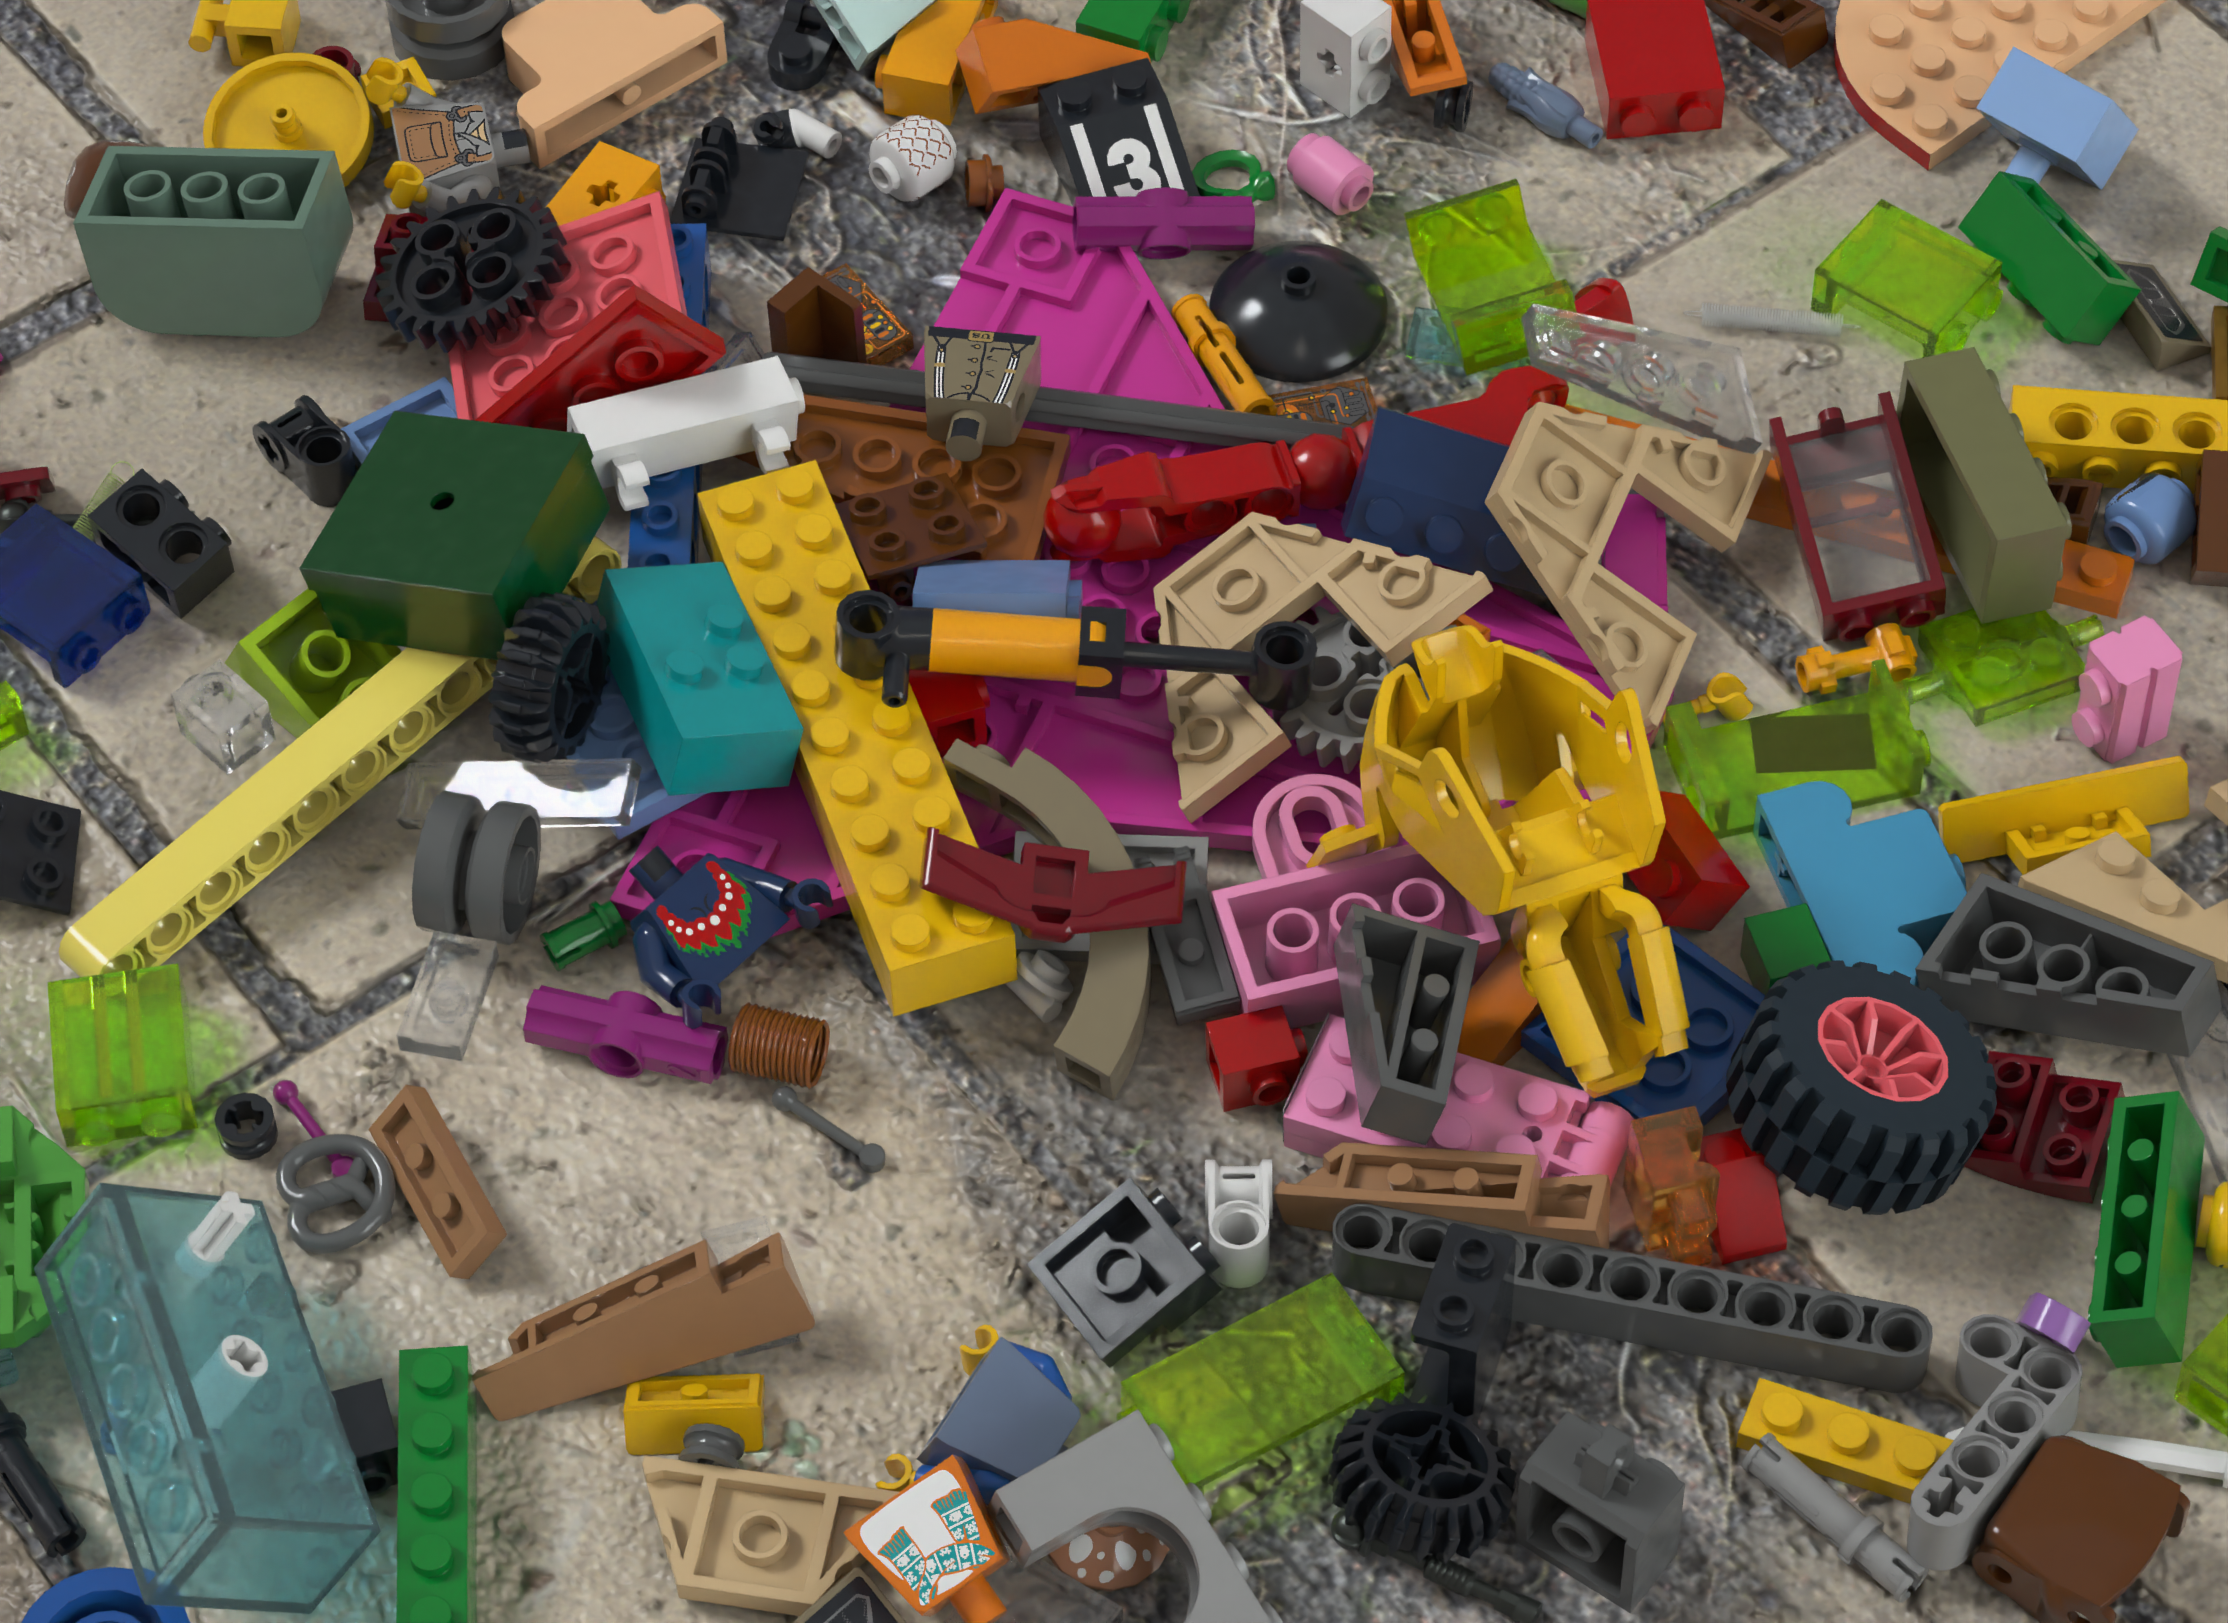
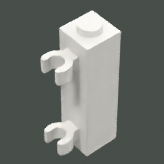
M774 356L570 406L567 411V432L585 434L594 455L591 462L602 489L615 486L624 511L649 506V500L643 486L650 485L649 477L751 451L756 452L759 466L764 474L789 468L783 451L790 450V442L797 440L798 414L805 412V399L798 379L796 377L788 378L779 357Z

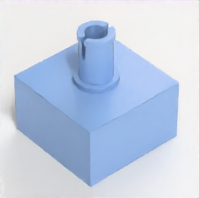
M2014 46L1976 107L2005 138L2020 146L2005 172L2032 178L2038 184L2050 165L2058 166L2102 190L2139 130L2114 100Z

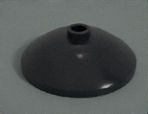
M1313 241L1279 242L1244 254L1231 263L1217 279L1209 302V309L1215 318L1227 324L1235 335V347L1254 374L1271 380L1293 383L1329 379L1348 372L1361 364L1380 344L1385 333L1388 318L1386 293L1382 283L1372 269L1347 251Z

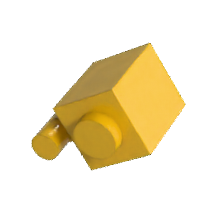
M200 0L188 41L189 46L195 51L206 52L210 50L214 36H220L227 39L232 66L245 67L267 56L293 53L301 23L297 0H231L230 4H223L224 0Z

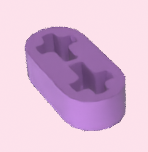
M2038 1292L2029 1296L2015 1320V1323L2037 1335L2043 1336L2072 1354L2075 1353L2091 1325L2087 1319L2075 1311Z

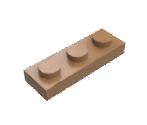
M405 1085L368 1130L378 1148L388 1159L396 1181L449 1277L470 1279L507 1236V1233L426 1088Z

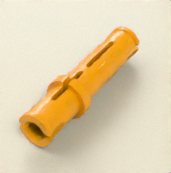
M1189 294L1179 299L1172 308L1171 316L1188 339V346L1199 365L1208 369L1234 410L1276 416L1277 407L1275 402L1267 395L1249 365L1236 349V337L1229 326L1215 318L1203 296Z

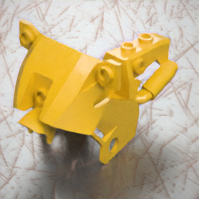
M1472 625L1457 626L1414 640L1411 645L1430 700L1428 701L1416 672L1408 663L1397 666L1384 676L1368 719L1360 760V782L1365 826L1356 829L1354 824H1348L1320 837V845L1306 864V867L1311 868L1395 846L1399 840V833H1401L1402 837L1483 916L1496 915L1517 908L1511 923V938L1518 955H1522L1524 958L1520 962L1521 979L1529 995L1537 998L1565 1066L1572 1068L1579 1084L1593 1098L1636 1085L1643 1079L1646 1071L1645 1065L1653 1055L1661 1057L1689 1048L1685 1029L1690 1027L1669 926L1663 927L1660 914L1649 899L1623 887V873L1650 865L1654 861L1666 824L1637 694L1633 688H1627L1618 691L1611 701L1587 680L1536 654L1505 644L1502 640L1488 642L1481 632ZM1591 710L1604 720L1605 728L1591 718ZM1627 730L1631 740V753L1627 742ZM1585 789L1592 801L1584 800L1579 790ZM1501 800L1518 801L1515 805L1504 809L1501 808L1499 803ZM1624 927L1629 935V938L1626 939L1645 1025L1631 1017L1617 974V970L1621 966V957L1618 946L1610 934L1621 931Z

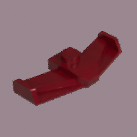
M929 827L924 839L919 885L923 890L1014 923L1030 939L1066 943L1075 934L1181 924L1187 862L1177 861L1175 865L1088 873L1090 852L1088 850L1025 842L1019 864L939 834V829Z

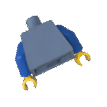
M990 1325L979 1326L975 1330L976 1343L979 1349H972L966 1345L959 1347L963 1369L970 1377L917 1457V1460L924 1465H921L915 1471L906 1456L892 1454L887 1457L884 1465L890 1476L902 1479L895 1483L878 1481L875 1483L876 1488L900 1492L953 1454L964 1459L985 1504L988 1506L997 1489L1068 1450L1069 1448L1063 1444L1080 1419L1081 1412L1079 1407L1072 1402V1396L1054 1359L1048 1354L1007 1341L1003 1337L999 1338L997 1331Z

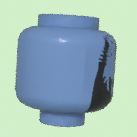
M2155 472L2140 475L2114 496L2105 507L2104 534L2109 546L2116 553L2131 556L2135 559V562L2142 564H2157L2190 538L2196 529L2197 515L2192 492L2183 482L2175 478L2170 479L2165 475Z

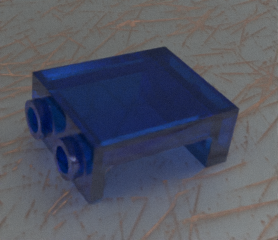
M37 503L0 534V628L46 659L50 664L55 682L62 687H69L82 674L93 670L104 654L123 637L135 632L149 615L151 608L142 575Z

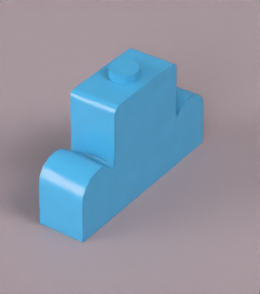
M1824 781L1806 782L1757 795L1753 835L1786 907L1807 903L1831 961L1843 960L1848 967H1852L1853 964L1858 962L1877 965V971L1889 975L1895 970L1911 977L1910 983L1920 988L1915 968L1967 894L1966 877L1962 863L1956 854H1948L1929 813L1924 809H1915L1850 826L1852 816L1851 799L1843 789L1833 783Z

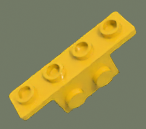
M2173 756L1942 803L1938 807L1940 838L1948 854H1956L1961 863L2007 854L2022 875L2115 831L2146 858L2151 857L2150 833L2144 826L2181 819L2189 815L2188 765L2181 756Z

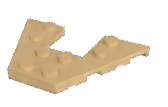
M1538 402L1525 412L1484 503L1613 695L1615 696L1618 691L1627 688L1635 690L1647 735L1657 728L1697 633L1598 564L1630 488L1722 553L1736 543L1773 454L1763 449L1755 455L1718 447L1716 439L1703 437L1700 440H1691L1686 438L1681 432L1642 424L1637 429L1607 423V416L1589 412L1574 414L1564 407Z
M1255 512L1249 513L1153 587L1156 611L1161 619V626L1158 630L1160 644L1251 651L1256 634L1263 626L1279 621L1292 622L1326 596L1392 667H1395L1413 653L1411 643L1414 640L1443 630L1493 591L1486 575L1480 571H1476L1473 576L1434 566L1427 557L1419 555L1400 557L1393 552L1392 548L1358 539H1353L1350 543L1322 536L1319 529L1301 524L1283 525L1274 517ZM1167 670L1168 683L1165 684L1169 721L1174 729L1172 751L1173 757L1178 763L1182 800L1178 802L1185 817L1192 824L1292 745L1283 730L1233 675Z
M2228 779L2209 788L2204 804L2209 811L2227 826ZM2116 831L2020 876L2018 883L2020 888L2213 961L2217 980L2228 984V899L2203 909Z

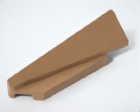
M1342 1142L1323 1154V1167L1297 1184L1286 1183L1284 1180L1275 1186L1273 1193L1283 1221L1292 1226L1333 1232V1222L1337 1214L1344 1208L1354 1204H1373L1609 1249L1610 1180L1608 1175L1595 1174L1541 1178L1542 1168L1538 1155Z
M779 1232L719 1265L718 1259L705 1239L523 1322L508 1337L513 1354L487 1368L478 1369L472 1375V1381L493 1417L503 1422L812 1329L815 1325V1319L787 1246Z

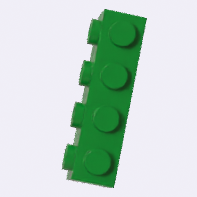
M2179 1091L2114 1098L2111 1133L2107 1144L2108 1159L2105 1185L2101 1196L2102 1212L2098 1246L2095 1250V1272L2092 1298L2088 1309V1321L2091 1323L2089 1330L2093 1340L2096 1343L2100 1342L2116 1368L2182 1362L2205 1135Z

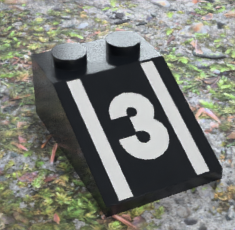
M1148 58L1037 87L1040 137L1072 206L1075 197L1136 196L1141 191L1163 187L1183 189L1188 192L1189 196H1200L1168 98Z

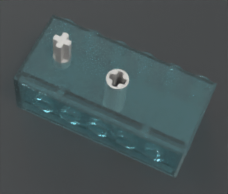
M99 1183L34 1267L144 1604L311 1614L381 1530L263 1202L239 1198L238 1193L232 1191L225 1192L223 1196Z

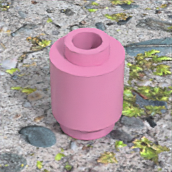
M1316 133L1304 136L1293 147L1287 159V170L1293 175L1294 183L1336 215H1345L1351 211H1358L1368 202L1373 193V169L1330 136L1320 137Z

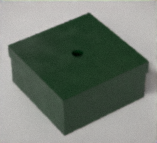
M394 411L299 569L309 590L316 592L338 638L498 660L496 652L501 651L504 644V631L513 626L514 614L518 609L524 608V604L530 597H538L541 592L555 594L556 592L563 593L608 514L610 506L591 460L594 455L585 434Z

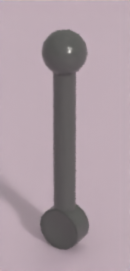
M782 1086L774 1091L772 1103L777 1110L793 1112L859 1157V1164L864 1171L875 1173L883 1169L886 1158L885 1151L880 1145L874 1143L864 1145L800 1102L793 1088Z

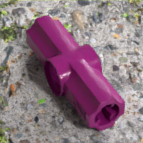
M1163 187L1147 189L1139 192L1136 196L1075 197L1073 202L1072 233L1075 251H1085V249H1096V247H1099L1100 251L1110 252L1115 251L1119 246H1131L1133 251H1138V254L1144 258L1163 260L1180 258L1188 255L1191 251H1249L1254 245L1255 209L1252 203V196H1189L1188 192L1183 189Z
M541 985L539 989H534L526 1006V1018L523 1026L525 1042L588 1056L598 1069L616 1077L634 1078L639 1076L643 1069L707 1084H711L713 1080H718L725 1063V1053L729 1040L727 1027L702 1021V1026L691 1029L685 1025L683 1017L663 1013L661 1007L655 1001L645 995L632 991L614 992L608 1000Z

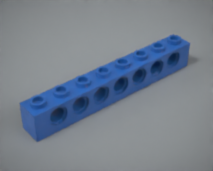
M706 223L671 224L687 316L709 329L712 270ZM703 464L649 477L650 485L643 486L649 500V506L631 510L628 568L698 563L700 513L697 493L701 492Z

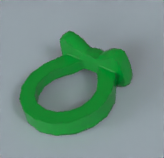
M1224 150L1215 152L1200 160L1192 171L1200 196H1252V203L1256 200L1269 201L1275 197V182L1271 172H1262L1259 160L1255 155L1246 151ZM1225 167H1239L1247 170L1250 174V183L1239 190L1214 188L1205 181L1211 173Z

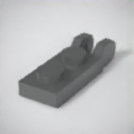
M1188 846L1176 848L1173 851V865L1177 861L1187 862L1182 923L1148 927L1177 1026L1240 1010L1239 994L1206 884H1200ZM1149 856L1134 859L1136 869L1155 867L1151 863Z

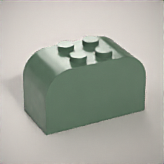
M108 146L73 222L93 288L99 300L108 311L126 324L143 331L157 334L194 336L289 337L308 330L320 316L353 233V217L335 151Z

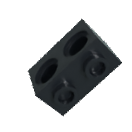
M142 468L88 515L96 544L175 615L182 619L235 572L229 551V546L232 542L225 530L210 517H205L201 520L188 509L189 503L173 483L166 479L158 483ZM141 517H156V520L148 525H133ZM193 553L200 555L190 563L181 564L175 562L180 556Z

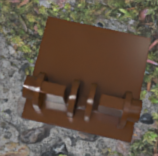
M947 473L933 477L918 478L908 484L876 493L861 494L851 500L835 504L858 562L868 580L877 579L878 590L891 597L895 602H903L912 595L915 584V567L987 547V541Z

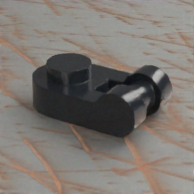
M810 0L787 1L783 20L768 49L767 62L770 78L778 87L786 90L800 91L818 84L824 77L840 45L817 7L811 6ZM806 28L819 31L817 36L803 34Z

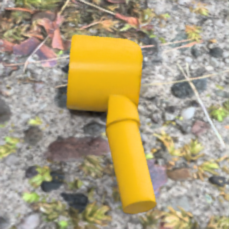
M1726 672L1719 673L1711 679L1705 694L1668 708L1663 718L1664 726L1701 713L1705 714L1715 709L1725 719L1730 721L1741 720L1749 715L1753 709L1752 702L1744 694L1747 687L1735 675Z

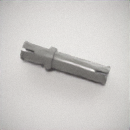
M1767 1433L1760 1438V1443L1763 1445L1761 1449L1757 1444L1753 1445L1742 1461V1468L1747 1472H1751L1838 1547V1558L1848 1566L1856 1563L1889 1591L1899 1603L1904 1602L1910 1596L1908 1588L1915 1592L1924 1581L1929 1569L1919 1565L1907 1551L1883 1532L1884 1522L1874 1514L1868 1517L1863 1515L1779 1443L1772 1433Z

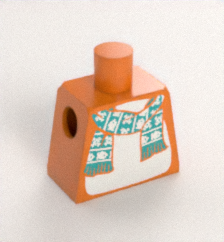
M952 1454L843 1532L849 1542L922 1616L931 1617L950 1603H952L964 1623H994L1008 1611L986 1578L1010 1560V1557L995 1523L987 1511V1506L972 1473L962 1457Z

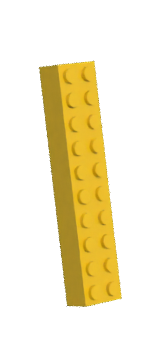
M816 460L697 493L703 542L711 562L724 563L804 729L794 769L893 1017L1018 980L1015 933L1010 922L920 888L923 845L927 828L939 829V834L977 848L979 847L910 683L908 684L906 704L898 708H892L885 705L881 699L883 677L872 680L853 678L842 672L836 664L834 646L836 611L839 603L849 594L856 591L870 590Z

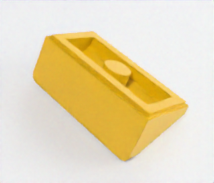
M755 1373L653 1376L627 1384L623 1413L625 1442L628 1454H680L685 1449L683 1438L688 1427L704 1423L720 1425L739 1434L745 1443L744 1452H757L761 1450L764 1441V1375Z

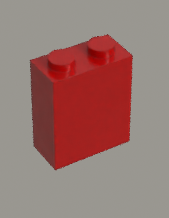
M1587 0L1585 44L1607 140L1722 129L1725 85L1704 0Z

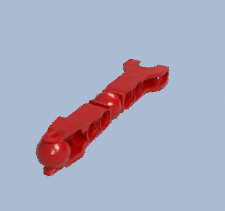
M1541 363L1503 370L1489 382L1486 392L1479 398L1403 414L1510 446L1525 412L1538 402L1565 408L1569 386L1561 370L1553 364ZM1373 420L1363 422L1353 429L1351 427L1343 428L1342 440L1334 435L1313 433L1296 441L1289 450L1285 440H1279L1273 445L1265 442L1250 443L1176 458L1158 459L1156 453L1147 451L1096 467L1088 475L1067 480L1050 490L1051 497L1043 513L1045 532L1053 544L1050 548V555L1053 560H1070V562L1100 559L1105 563L1159 559L1171 553L1175 545L1225 533L1251 512L1274 517L1279 522L1289 515L1291 518L1299 516L1300 505L1308 509L1329 511L1346 503L1349 499Z

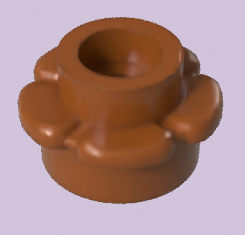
M983 154L980 160H966L964 183L967 207H985V212H990L993 200H999L1004 191L1003 166L992 165V160L988 154Z

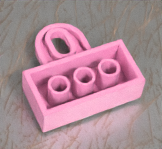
M1307 774L1283 781L1264 796L1256 809L1252 831L1253 852L1262 879L1214 890L1211 893V904L1239 994L1240 1010H1237L1238 1015L1282 1005L1290 1029L1322 1022L1325 1020L1328 1012L1329 1015L1343 1017L1344 1011L1333 945L1352 903L1480 941L1471 985L1477 982L1500 952L1501 938L1493 916H1483L1410 844L1395 848L1389 847L1369 854L1311 868L1306 867L1313 854L1304 848L1294 817L1305 810H1316L1328 818L1332 830L1348 824H1354L1356 829L1365 826L1361 789L1356 785L1331 775Z

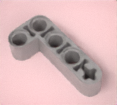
M1983 1314L1971 1318L1963 1325L1959 1338L1955 1374L1956 1387L1963 1397L1981 1408L1915 1487L1911 1496L1907 1551L1919 1565L1931 1570L1946 1571L1962 1564L1984 1538L1987 1524L2044 1441L2052 1436H2065L2073 1427L2077 1418L2082 1381V1364L2075 1354L2059 1347L2043 1336L2037 1335L2025 1327L1998 1315Z

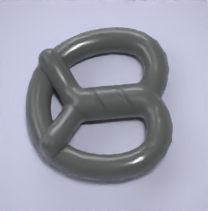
M329 1134L315 1137L296 1145L288 1151L278 1165L276 1172L277 1189L282 1199L289 1205L287 1215L288 1231L292 1240L303 1250L311 1253L327 1254L350 1248L368 1238L382 1224L388 1223L392 1218L391 1209L395 1198V1180L391 1165L385 1154L374 1143L365 1138L350 1134ZM330 1154L355 1156L347 1174L305 1188H300L296 1182V1175L300 1167L315 1158ZM369 1169L374 1178L375 1193L364 1184ZM353 1199L366 1211L361 1218L351 1225L331 1233H315L309 1229L307 1218L311 1213Z

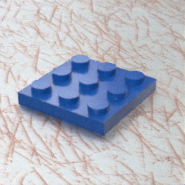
M1669 927L1690 1027L1685 1029L1689 1048L1661 1057L1653 1055L1645 1065V1074L1638 1084L1597 1098H1591L1596 1102H1610L1625 1109L1635 1120L1636 1126L1634 1130L1673 1157L1681 1149L1682 1141L1690 1140L1729 1103L1728 1099L1730 1096L1726 1088V1073L1731 1064L1730 1059L1765 995ZM1627 932L1616 943L1621 957V966L1617 970V974L1631 1017L1645 1025L1626 939L1629 938ZM1541 1012L1521 1031V1046L1570 1083L1584 1091L1572 1068L1565 1066L1544 1014Z

